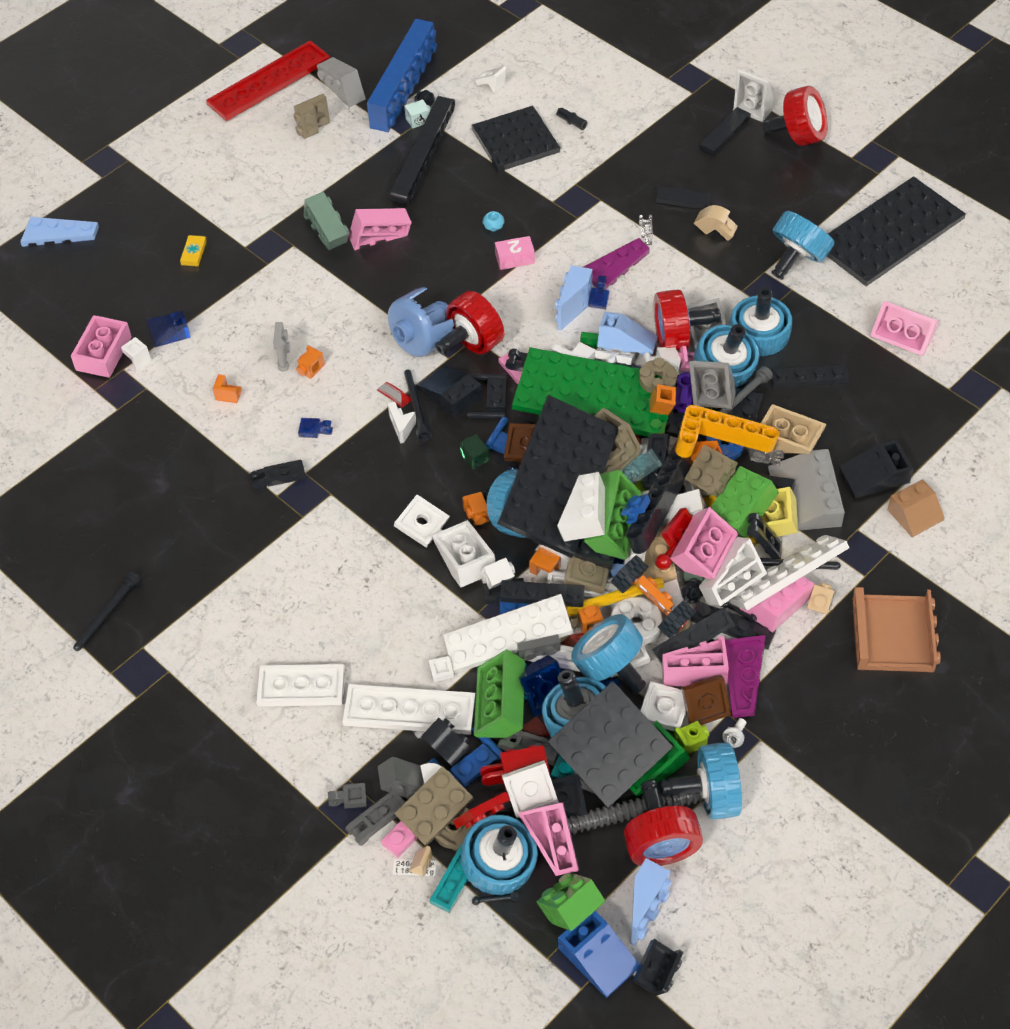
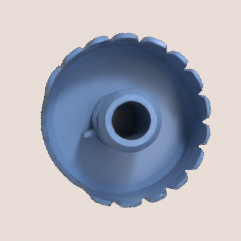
M426 287L415 289L396 299L390 305L388 311V323L394 339L405 352L415 357H423L435 351L436 342L454 330L452 328L454 326L453 319L447 320V303L437 301L420 309L422 306L417 304V301H414L413 298L427 290Z

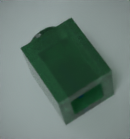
M477 434L467 437L460 442V453L472 469L489 461V449Z

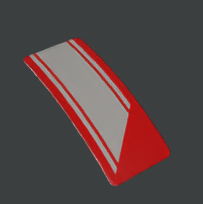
M385 382L377 389L378 392L391 399L400 408H403L411 401L409 396L388 382Z

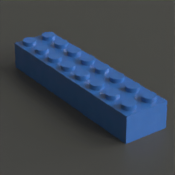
M415 19L367 102L370 129L389 133L391 127L395 125L396 118L400 116L403 106L407 104L408 97L413 93L415 84H418L420 75L424 73L433 52H436L437 43H435L436 30H434V22Z

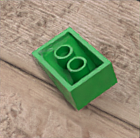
M657 720L653 723L654 727L673 747L630 787L636 796L643 793L640 788L643 782L655 780L659 783L662 779H666L674 774L690 759L686 751Z

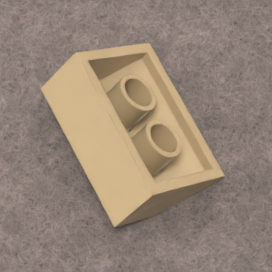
M664 525L660 527L650 548L646 551L644 563L649 567L643 575L646 578L649 576L652 579L661 577L665 583L677 579V574L673 561L667 570H660L655 564L657 556L665 554L669 549V546L660 534L665 528Z

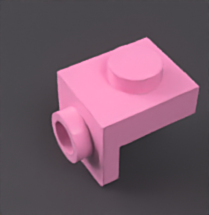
M681 346L678 351L680 357L679 371L690 372L689 362L694 361V352H687L686 346Z

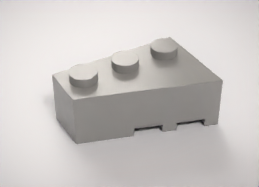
M334 57L317 65L319 79L349 108L366 99L357 69Z

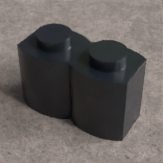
M438 717L421 737L453 767L471 749L468 745L471 741L462 733L457 735L452 730L455 726L447 718L442 721Z

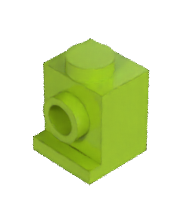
M698 721L682 728H675L674 739L687 754L697 751L699 747L708 743L709 731L705 725L701 726Z

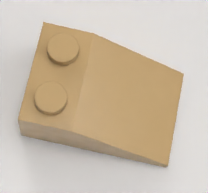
M773 404L761 424L772 426L779 431V438L772 451L774 453L811 454L826 427L825 423Z

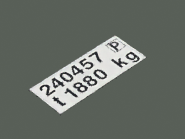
M394 859L393 875L421 876L409 871L413 860ZM431 860L424 876H435L436 861Z

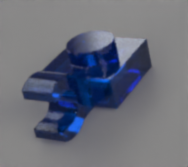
M599 275L597 288H591L588 307L607 309L610 291L605 290L606 276Z
M301 418L298 435L301 438H318L319 434L332 435V422L330 420L321 422L320 418Z

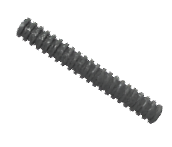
M700 793L677 796L667 795V797H663L661 794L664 807L684 806V804L689 806L690 803L696 804L697 801L700 803L704 801ZM642 796V799L638 797L635 798V801L630 799L627 803L622 801V804L618 802L615 803V806L610 805L607 808L602 806V809L595 808V811L590 809L587 812L588 815H570L567 817L570 833L576 834L577 831L581 833L584 829L589 831L590 828L596 829L597 826L601 828L604 824L609 826L612 822L613 824H617V821L621 823L624 822V819L629 821L630 818L633 817L634 819L647 812Z

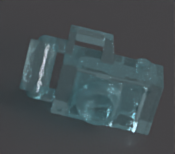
M650 449L629 463L630 468L624 469L623 474L629 480H632L635 475L641 480L662 466V463L654 451Z

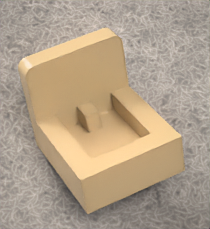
M821 582L819 586L814 584L807 609L827 615L835 593L834 590H831L832 586Z

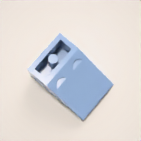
M571 265L569 273H565V285H561V297L556 300L555 310H558L555 317V322H558V330H563L588 307L592 295V269Z
M604 312L599 326L597 347H602L605 350L617 349L625 353L638 352L641 355L648 352L653 355L658 336L624 314Z
M647 858L635 875L631 932V944L634 946L638 940L642 941L648 932V923L650 920L652 922L655 921L660 911L658 909L660 903H665L671 893L669 890L672 881H670L671 871Z

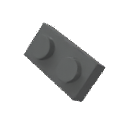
M558 634L517 643V654L525 660H532L540 655H553L560 651Z

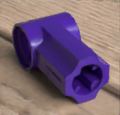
M690 373L680 374L677 380L674 409L685 413L686 408L692 405L693 394Z

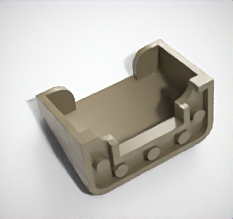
M603 408L594 416L618 427V434L604 473L615 470L621 471L639 456L641 447L630 424Z

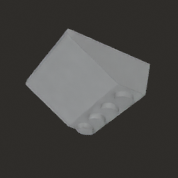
M828 449L813 450L811 454H799L768 466L769 476L795 479L793 493L797 502L798 531L842 527L845 512Z

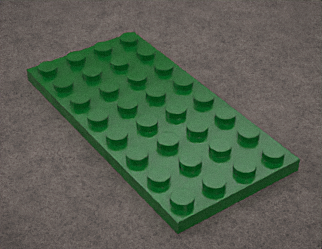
M529 347L512 403V409L538 415L548 395L593 416L605 408L630 424L634 434L649 437V434H664L669 415L650 412L652 393L647 392L641 387L639 383L640 369ZM655 375V377H654V378H658V377H659L660 379H662V376H660V375Z

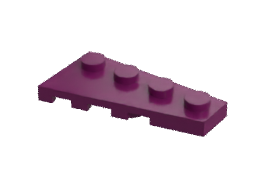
M637 238L583 266V268L592 269V284L603 294L606 288L616 283L617 278L625 275L632 265L635 266L647 256L650 248L640 238Z
M765 635L725 640L733 718L755 716L766 641Z

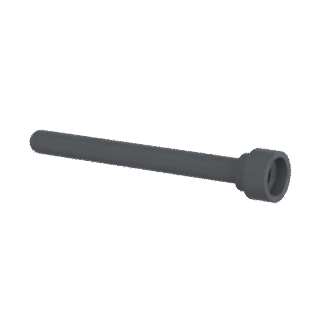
M762 366L756 372L755 379L735 396L732 409L760 383H767L773 377L769 368ZM722 408L718 412L728 414L732 409Z

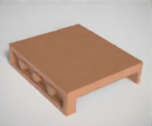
M855 587L852 600L857 670L934 672L936 665L940 664V652L936 649L939 636L938 633H935L934 629L937 626V617L933 615L935 599L931 598V590H927L925 597L864 595V588Z

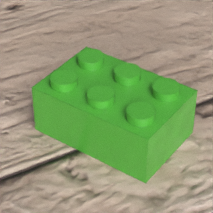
M740 466L727 483L724 492L717 497L710 508L738 532V536L747 538L749 536L747 535V527L750 525L748 523V515L757 513L762 517L779 492L771 480Z

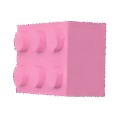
M93 315L71 355L75 370L110 378L123 354L121 347L128 343L132 337L128 323Z

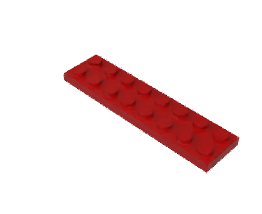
M308 41L208 98L206 103L220 117L228 121L318 69L317 65L330 59V56L312 41Z

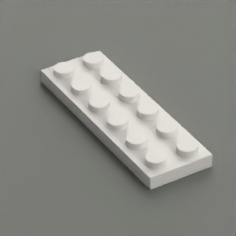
M828 535L819 537L813 545L801 548L798 554L785 558L780 565L768 568L765 576L730 599V604L744 610L751 609L849 548L847 541Z
M559 594L443 634L453 672L456 674L480 666L506 649L514 654L517 653V643L557 634L561 638L574 632L563 597Z
M349 684L342 722L343 726L426 731L439 717L442 721L447 718L455 726L452 730L456 734L471 735L475 693Z

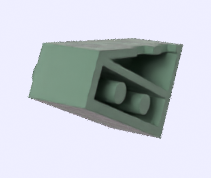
M321 192L304 200V218L311 220L313 223L311 224L312 229H317L319 232L318 237L327 249L331 250L347 243L349 230L340 221L341 217L338 211L333 209L330 197H326L325 193Z

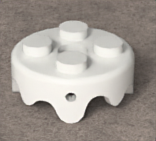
M631 597L620 601L614 607L611 616L623 614L630 620L633 617L642 619L640 623H634L633 621L632 623L641 633L643 645L648 643L655 644L658 641L661 632L658 626L663 621L660 609L650 600L642 597Z

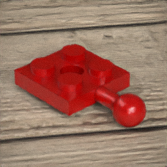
M680 508L660 533L669 546L666 553L658 555L655 560V564L660 570L670 568L672 564L670 557L682 538V533L685 532L692 520V516L687 508Z
M504 792L470 809L453 820L456 828L458 829L465 825L467 829L486 817L492 816L504 809L503 804L510 801L508 792Z

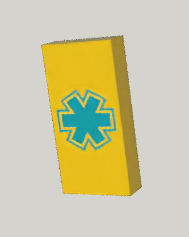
M188 236L180 259L181 265L199 266L207 242L206 237Z

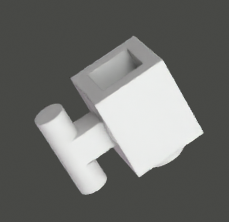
M657 347L656 356H651L648 352L644 353L645 363L660 357L672 364L676 371L679 372L680 357L676 348Z
M504 558L485 566L481 570L484 577L482 582L483 584L486 583L489 589L501 585L502 580H512L515 573L512 563Z

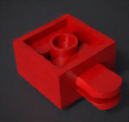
M531 745L520 750L509 749L500 753L501 763L483 766L480 769L483 785L489 786L503 783L505 791L507 789L502 778L504 774L543 760L549 772L544 745Z

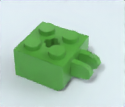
M570 872L563 875L559 882L553 885V888L545 890L542 893V897L536 902L552 924L572 931L605 902V899L592 879Z

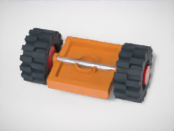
M635 555L613 577L611 583L622 594L633 584L636 585L667 616L658 628L670 639L688 622L696 611L684 600L672 611L671 609L674 605L672 597L665 591L661 593L656 587L658 584L651 577L648 576L646 578L643 575L649 566Z

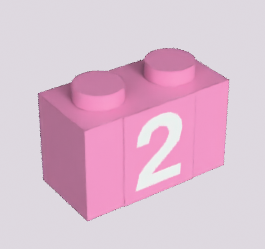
M530 236L495 242V255L500 270L535 264V252Z

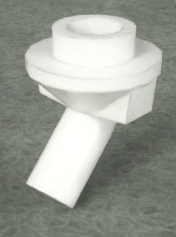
M739 718L734 728L728 727L723 733L724 742L730 743L734 748L740 747L744 742L742 730L747 722Z

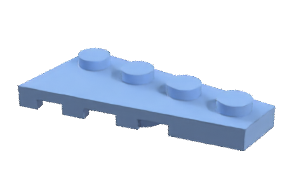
M30 217L20 242L22 247L28 246L29 243L44 245L45 242L50 241L62 243L65 240H71V242L94 240L99 226L98 222Z

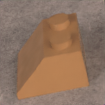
M923 479L890 497L887 510L912 538L944 521V515L936 493Z

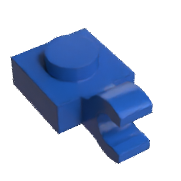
M647 494L642 496L635 495L628 500L627 505L622 510V516H628L627 524L635 523L638 515L645 512L651 501Z

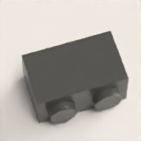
M391 757L378 766L380 786L383 791L410 799L424 785L421 766Z

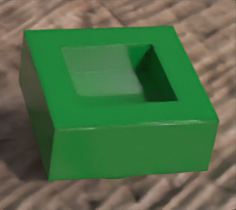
M581 332L580 342L596 350L598 348L599 334Z

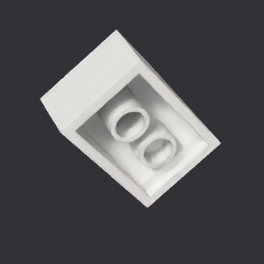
M738 70L733 110L739 107L751 113V118L763 122L773 108L774 96L770 83L765 79Z
M468 520L432 535L451 575L460 587L484 578L481 570L485 566L495 563L494 553Z

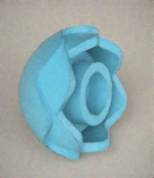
M492 211L484 216L482 223L486 229L496 231L503 227L505 221L500 213Z

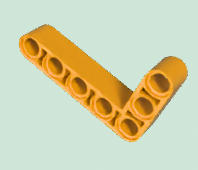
M689 405L683 416L675 452L680 457H690L693 453L698 434L763 452H772L780 434L772 426L704 407Z

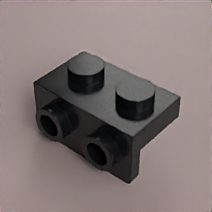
M651 940L633 978V982L654 996L667 993L673 985L672 978L674 973L678 971L682 964L681 957L683 951L680 949L673 951L658 940Z

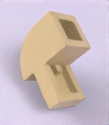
M717 205L708 206L701 210L694 222L706 235L713 230H717L727 241L733 237L738 227L728 217L730 211Z

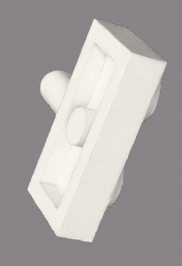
M598 347L595 351V358L613 364L617 362L631 365L635 359L636 352L625 353L617 349L605 350L602 347Z

